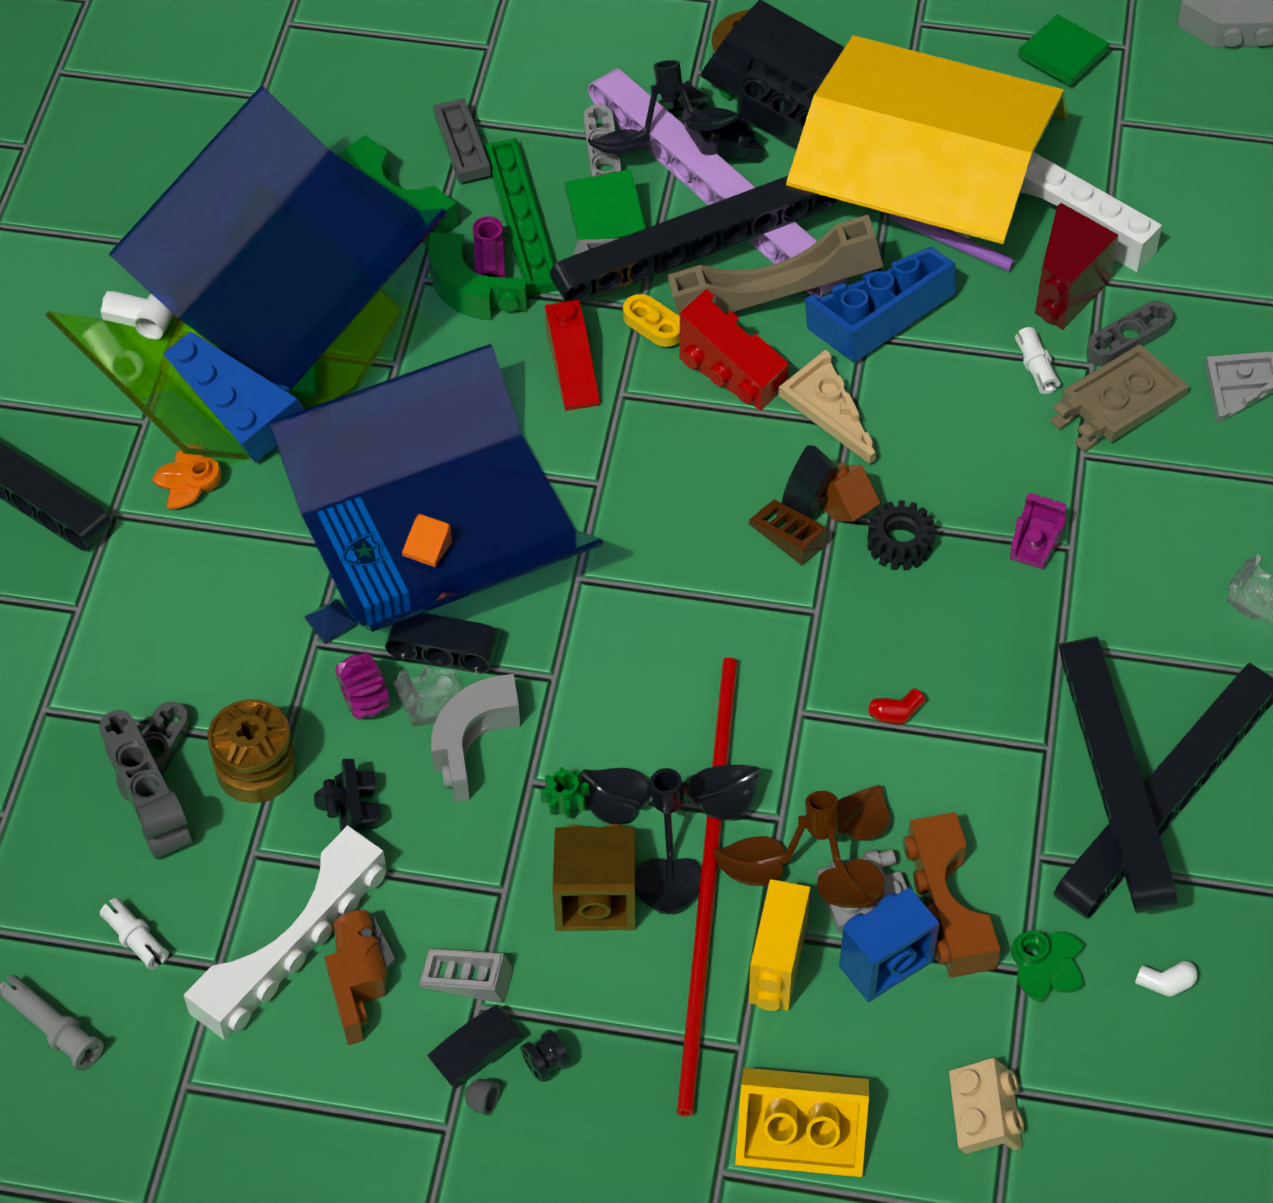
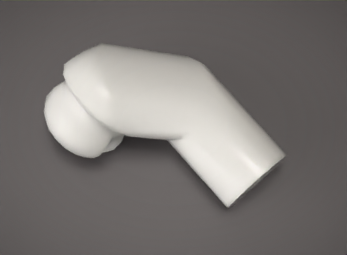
M1181 961L1164 972H1159L1142 965L1135 984L1166 997H1173L1195 984L1197 981V969L1194 964L1188 961Z

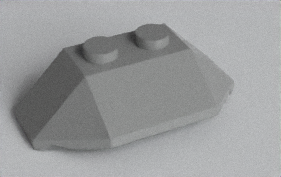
M1180 0L1176 21L1177 26L1213 48L1273 46V0Z

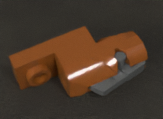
M367 910L348 912L334 921L336 953L324 956L348 1045L364 1041L361 1026L368 1024L363 1003L385 995L388 983V970L395 963L394 954L375 917L371 916Z

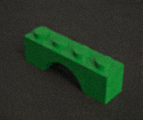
M364 135L336 155L337 177L342 185L353 189L361 195L367 204H373L381 210L388 220L396 222L406 229L413 239H419L428 246L430 232L450 233L459 226L457 203L434 185L423 189H405L388 181L390 176L388 151L368 136Z

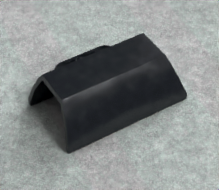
M759 0L731 29L703 68L701 77L738 98L736 105L738 114L797 149L813 96L845 47L769 3Z

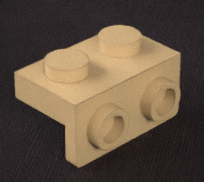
M995 1058L949 1071L958 1149L968 1154L1003 1143L1013 1151L1021 1149V1133L1024 1132V1122L1016 1105L1015 1095L1019 1092V1085L1014 1072L1007 1069Z

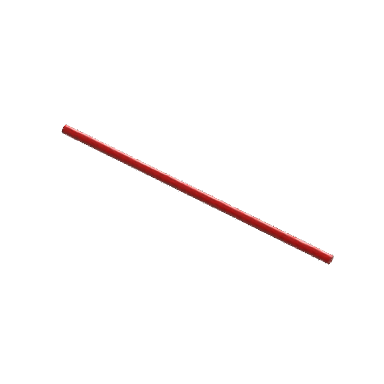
M730 657L724 658L722 662L712 767L728 765L738 664L736 659ZM709 816L706 818L677 1102V1114L681 1116H692L694 1111L718 867L714 857V849H719L722 820Z

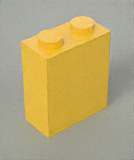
M770 879L750 964L749 1003L756 1004L763 1010L776 1011L780 1009L789 1011L808 923L809 886Z

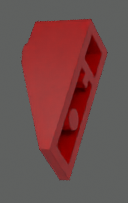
M579 299L544 305L546 335L564 410L570 411L600 406L586 326Z

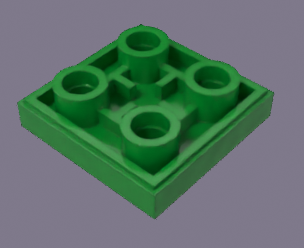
M1057 14L1019 48L1018 57L1071 86L1109 51L1110 43Z
M631 169L565 182V189L578 240L622 238L646 229Z

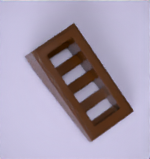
M775 499L749 519V525L800 565L805 564L827 545L828 530L825 527ZM773 513L778 515L770 523L765 521ZM783 520H784L785 522H787V523H786L784 526H782L780 529L776 527V526L779 525ZM792 528L796 529L791 535L787 533ZM802 535L805 536L802 541L798 539Z

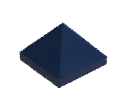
M337 599L305 616L307 623L324 644L356 627V622Z

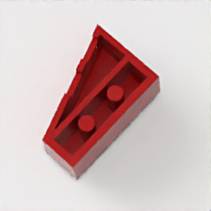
M705 289L680 312L679 359L687 367L696 369L710 378L715 385L722 386L735 394L742 402L751 404L762 411L779 394V386L788 380L789 363L756 333L750 337L736 324L739 317L732 311L726 315L711 301L714 295L708 289Z

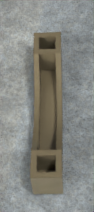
M864 215L835 224L810 248L774 265L746 270L716 269L698 265L668 274V279L679 317L680 312L705 289H708L714 295L711 301L725 314H728L730 311L735 312L882 268L883 263L869 215Z

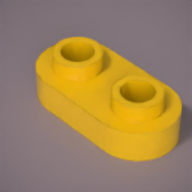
M645 294L632 295L625 300L623 304V319L629 327L658 346L671 347L679 343V315Z

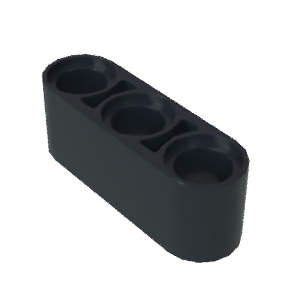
M400 610L395 614L385 649L390 655L402 660L472 673H486L491 668L500 634L495 628L483 623L412 610Z

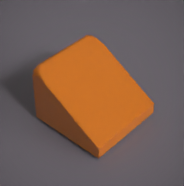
M419 514L413 523L403 548L402 556L436 567L452 543L451 526L448 523Z

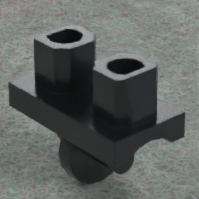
M343 759L341 762L342 772L336 775L334 780L327 779L323 781V788L314 794V805L319 810L327 811L329 818L339 817L340 832L347 825L356 832L357 830L376 829L381 817L379 804L360 802V797H372L375 791L374 771L357 770L354 759Z

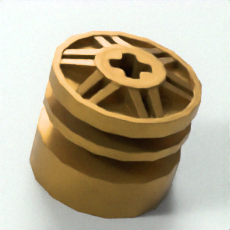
M255 699L237 701L221 709L211 721L207 737L217 780L224 792L238 801L248 803L270 801L284 793L293 782L297 770L288 720L278 707L271 703Z

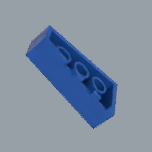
M928 247L892 262V268L877 272L873 270L863 274V280L846 286L845 283L834 286L831 288L832 293L819 298L815 294L805 298L807 329L855 363L956 293L955 262L933 247Z
M191 331L163 353L180 377L255 463L311 419L298 398Z

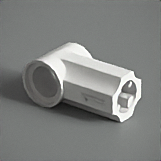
M107 291L103 297L101 316L103 320L135 327L142 336L157 340L163 336L177 308L169 297L160 293L150 294L146 299L116 291Z

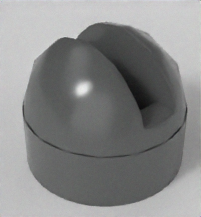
M477 1079L466 1088L464 1094L465 1101L475 1112L488 1116L497 1106L500 1086L498 1083L490 1080Z

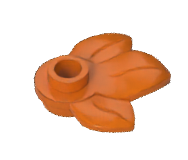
M186 448L176 452L175 462L161 466L152 477V482L158 487L170 490L166 507L169 510H174L192 504L198 499L201 492H208L216 488L221 481V467L215 459L204 457L200 450Z

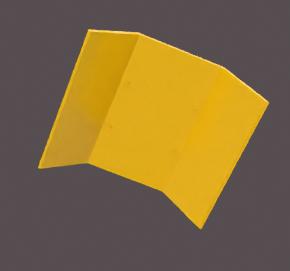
M852 35L813 96L786 186L1004 244L1030 159L1051 117L1056 116L1067 119L1068 111L1064 89Z

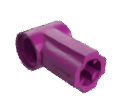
M493 216L481 217L474 222L472 228L475 273L488 277L505 278V246L502 222Z

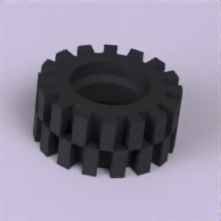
M899 500L897 507H894L892 501L886 503V510L882 506L878 507L876 515H871L868 527L867 547L868 551L871 550V557L874 560L880 557L879 564L883 567L888 562L891 563V570L896 571L898 565H903V571L910 570L911 563H913L915 568L921 566L922 560L926 562L933 550L935 525H933L934 520L932 516L927 517V510L924 507L917 511V504L911 502L910 507H905L904 500ZM893 530H906L912 533L915 538L910 541L901 542L891 539L887 533Z

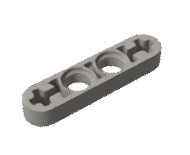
M603 104L591 105L585 109L583 114L591 177L621 171L619 154L600 151L588 143V139L595 140L615 131L611 109ZM596 119H601L602 127L596 128ZM602 164H609L614 167L610 171H600L597 169Z

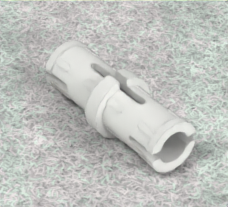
M1027 327L1018 331L1019 334L1015 335V340L1023 353V364L1026 370L1030 371L1041 394H1050L1056 391L1055 387L1060 386V381L1052 368V358L1049 351L1044 350L1035 328Z
M120 898L109 900L115 908L116 914L105 904L100 910L101 918L106 920L119 934L120 943L125 948H131L149 970L157 969L159 965L155 962V957L151 953L163 964L169 956L168 950L163 948L149 933L150 928L143 919H137Z

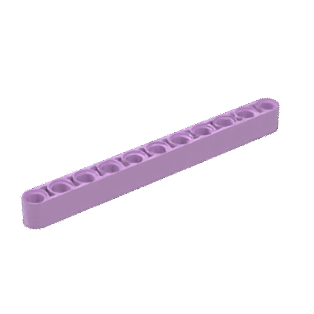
M615 68L588 84V94L592 102L608 106L613 113L614 123L621 129L640 131L644 128L651 96L625 73ZM656 101L650 133L646 136L649 138V144L643 148L701 200L710 205L756 188L718 154H702L684 125ZM796 222L748 240L774 264L796 256L817 242ZM847 278L805 290V292L810 296L816 294L820 298L831 292L832 287L845 283Z

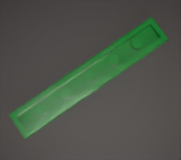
M517 139L484 144L485 154L490 165L491 176L520 276L523 279H527L528 296L558 291L549 275L554 262Z

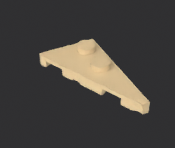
M824 350L779 386L778 396L867 463L871 464L876 460V451L872 447L871 437L868 432H864L861 426L859 413L850 394L844 390V382L841 375H837L833 368L830 353Z

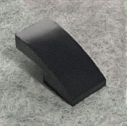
M807 445L789 477L782 498V504L812 520L828 497L823 492L839 469L815 445Z
M495 1005L463 1025L427 1056L448 1083L457 1089L486 1061L494 1064L523 1037V1034L501 1007Z

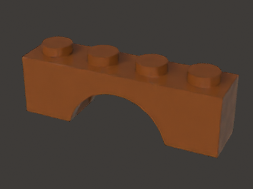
M956 812L910 820L908 836L903 837L905 856L908 861H914L916 871L913 872V879L917 894H924L927 904L925 906L939 922L935 953L938 963L946 965L949 978L997 969L1000 947L989 914L974 912L960 905L952 897L946 885L948 877L964 865L967 847Z

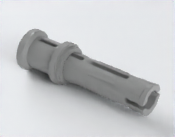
M17 975L7 977V980L13 985L12 987L2 981L0 984V997L5 999L45 1033L48 1045L55 1051L61 1050L71 1058L72 1066L78 1071L88 1069L98 1060L103 1051L104 1043L98 1037H90L80 1028V1022L70 1016L63 1017L24 984Z

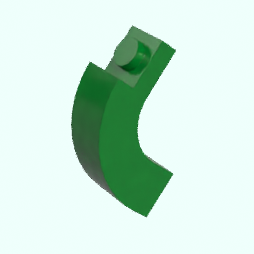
M430 232L428 254L431 280L435 291L448 306L466 316L490 321L493 310L527 312V279L488 277L475 273L465 264L464 234Z

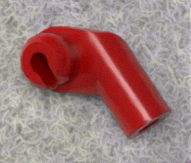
M912 688L901 700L890 698L873 699L869 703L868 713L879 722L901 725L907 722L926 700L919 690Z

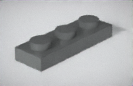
M465 98L433 105L434 116L458 182L461 183L491 176L490 165Z

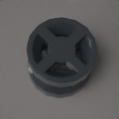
M550 1029L542 1033L540 1040L537 1042H527L520 1046L522 1056L528 1068L540 1082L549 1078L552 1070L556 1068L564 1069L570 1065V1059L565 1047L557 1035Z

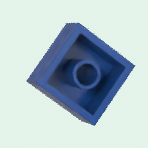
M910 887L899 894L890 893L865 915L858 913L846 922L842 934L839 967L869 1003L933 962L939 922Z

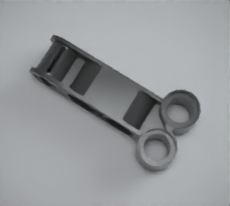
M122 710L107 713L100 720L99 730L105 742V750L142 824V832L153 857L158 859L192 844L181 805L175 793L169 791L134 719L129 713ZM133 763H140V764H138L137 766L128 767L129 765H131V764H133ZM148 793H155L150 797H143Z

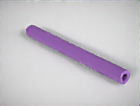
M893 214L889 216V220L1007 272H1011L1015 265L1014 259L941 227Z

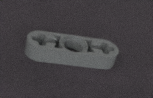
M1152 301L1097 331L1088 340L1087 359L1092 364L1102 367L1139 344L1145 346L1163 336L1171 328L1173 319L1172 308L1164 302ZM1131 329L1136 331L1139 336L1127 338L1121 334V331Z
M166 702L157 707L141 733L147 747L160 745L164 748L160 756L153 758L161 775L165 772L190 729L187 710L182 704L177 702ZM174 717H178L179 722H173L172 720ZM164 721H172L166 729ZM133 763L128 767H134L140 763ZM116 775L120 795L125 800L130 801L118 775ZM148 793L143 797H149L151 793Z

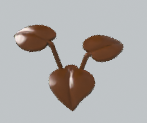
M880 785L858 791L840 800L831 792L816 791L809 794L805 800L806 816L798 817V827L785 854L781 843L766 836L745 838L725 848L714 849V857L718 865L729 877L746 885H767L770 879L779 880L783 876L782 864L790 862L805 828H807L816 839L824 840L829 838L833 862L836 867L823 871L818 877L817 890L821 898L829 904L838 907H867L870 904L878 903L883 898V875L873 863L865 859H854L844 865L840 858L836 834L842 836L846 833L848 837L854 840L875 838L883 834L888 828L889 811Z

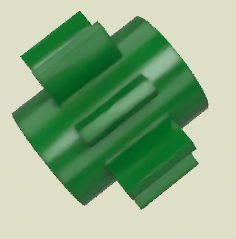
M560 767L559 771L552 776H545L547 788L540 790L541 800L544 803L549 802L551 815L557 812L570 818L571 814L575 813L578 809H586L584 797L590 795L589 783H581V772L579 770L573 773Z

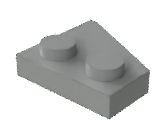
M1273 351L1208 356L1204 365L1217 423L1224 422L1273 393Z

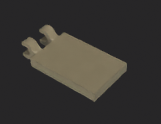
M1139 344L1064 389L1062 401L1053 407V410L1058 414L1052 417L1050 422L1059 430H1062L1078 414L1082 416L1087 422L1078 428V432L1082 436L1075 440V444L1086 452L1093 448L1101 437L1104 436L1112 442L1187 396L1189 385Z

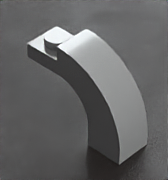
M514 674L486 678L465 687L445 704L436 718L431 735L434 771L442 770L444 788L452 787L454 802L470 800L465 767V755L470 745L479 736L487 732L520 726L519 703Z

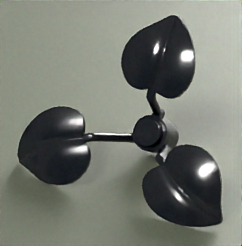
M665 60L653 65L656 84L650 86L651 98L644 128L640 131L634 129L617 130L595 140L588 139V143L600 151L613 154L630 153L647 146L649 138L646 136L650 133L658 94L661 96V100L658 103L669 113L687 109L691 117L684 120V125L693 131L719 129L741 119V115L723 108H707L700 112L695 110L694 108L700 109L708 105L709 97L694 88L689 81L682 83L679 61Z
M749 765L710 767L694 775L689 785L686 782L682 783L681 775L676 770L670 768L657 770L651 776L650 783L647 782L645 776L640 772L629 768L583 769L581 782L589 783L590 795L584 797L588 808L596 818L605 823H628L633 819L636 808L639 810L646 809L651 798L654 807L664 813L667 860L654 858L643 863L635 874V889L637 895L645 904L660 914L669 915L680 912L694 901L699 893L701 878L700 869L695 861L689 858L674 860L671 813L676 812L682 806L685 796L693 805L702 803L704 813L711 818L728 820L739 817L749 809L753 802L760 778V768Z

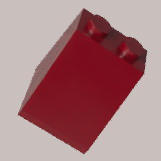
M1060 203L1056 209L1042 265L1035 314L1044 321L1064 330L1110 282L1119 235L1065 204Z

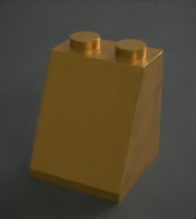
M577 824L555 827L552 888L555 931L636 930L635 827H625L620 824H610L605 827H584Z

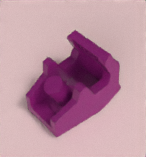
M1034 493L1028 494L1025 499L1022 515L1016 521V529L1010 552L1011 560L1044 570L1058 547L1066 527V503L1053 502V499L1046 497L1040 498V495Z

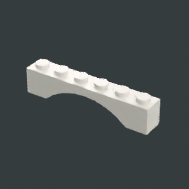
M1035 152L1033 153L1020 193L1040 197L1056 206L1063 203L1117 233L1119 236L1114 259L1135 272H1138L1157 253L1162 229L1160 223Z
M347 825L321 852L320 872L315 890L306 908L292 926L275 941L253 954L232 962L211 966L184 994L189 1014L225 1041L234 1031L242 1030L250 1020L251 1013L262 1002H268L275 995L279 984L289 973L297 972L303 965L306 955L317 944L321 945L329 938L333 930L334 921L340 916L354 911L359 904L360 898L370 888L374 889L382 882L387 871L384 851Z

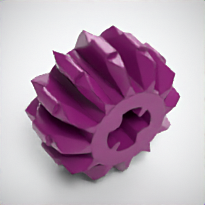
M367 652L359 655L354 654L336 665L335 673L340 691L349 711L356 719L370 718L389 707V693L386 689L385 681L377 667L376 661L373 660L370 654Z

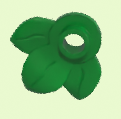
M1030 930L1018 935L1013 941L1011 954L1013 960L1019 966L1017 981L1020 987L1029 997L1039 1002L1046 998L1050 988L1062 993H1070L1082 989L1083 979L1072 959L1081 952L1084 944L1071 934L1060 931L1044 935L1041 932ZM1027 949H1033L1038 953V955L1031 956L1025 953L1024 951Z

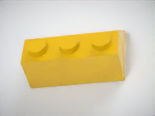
M743 1068L735 1165L862 1177L869 1104V1079Z

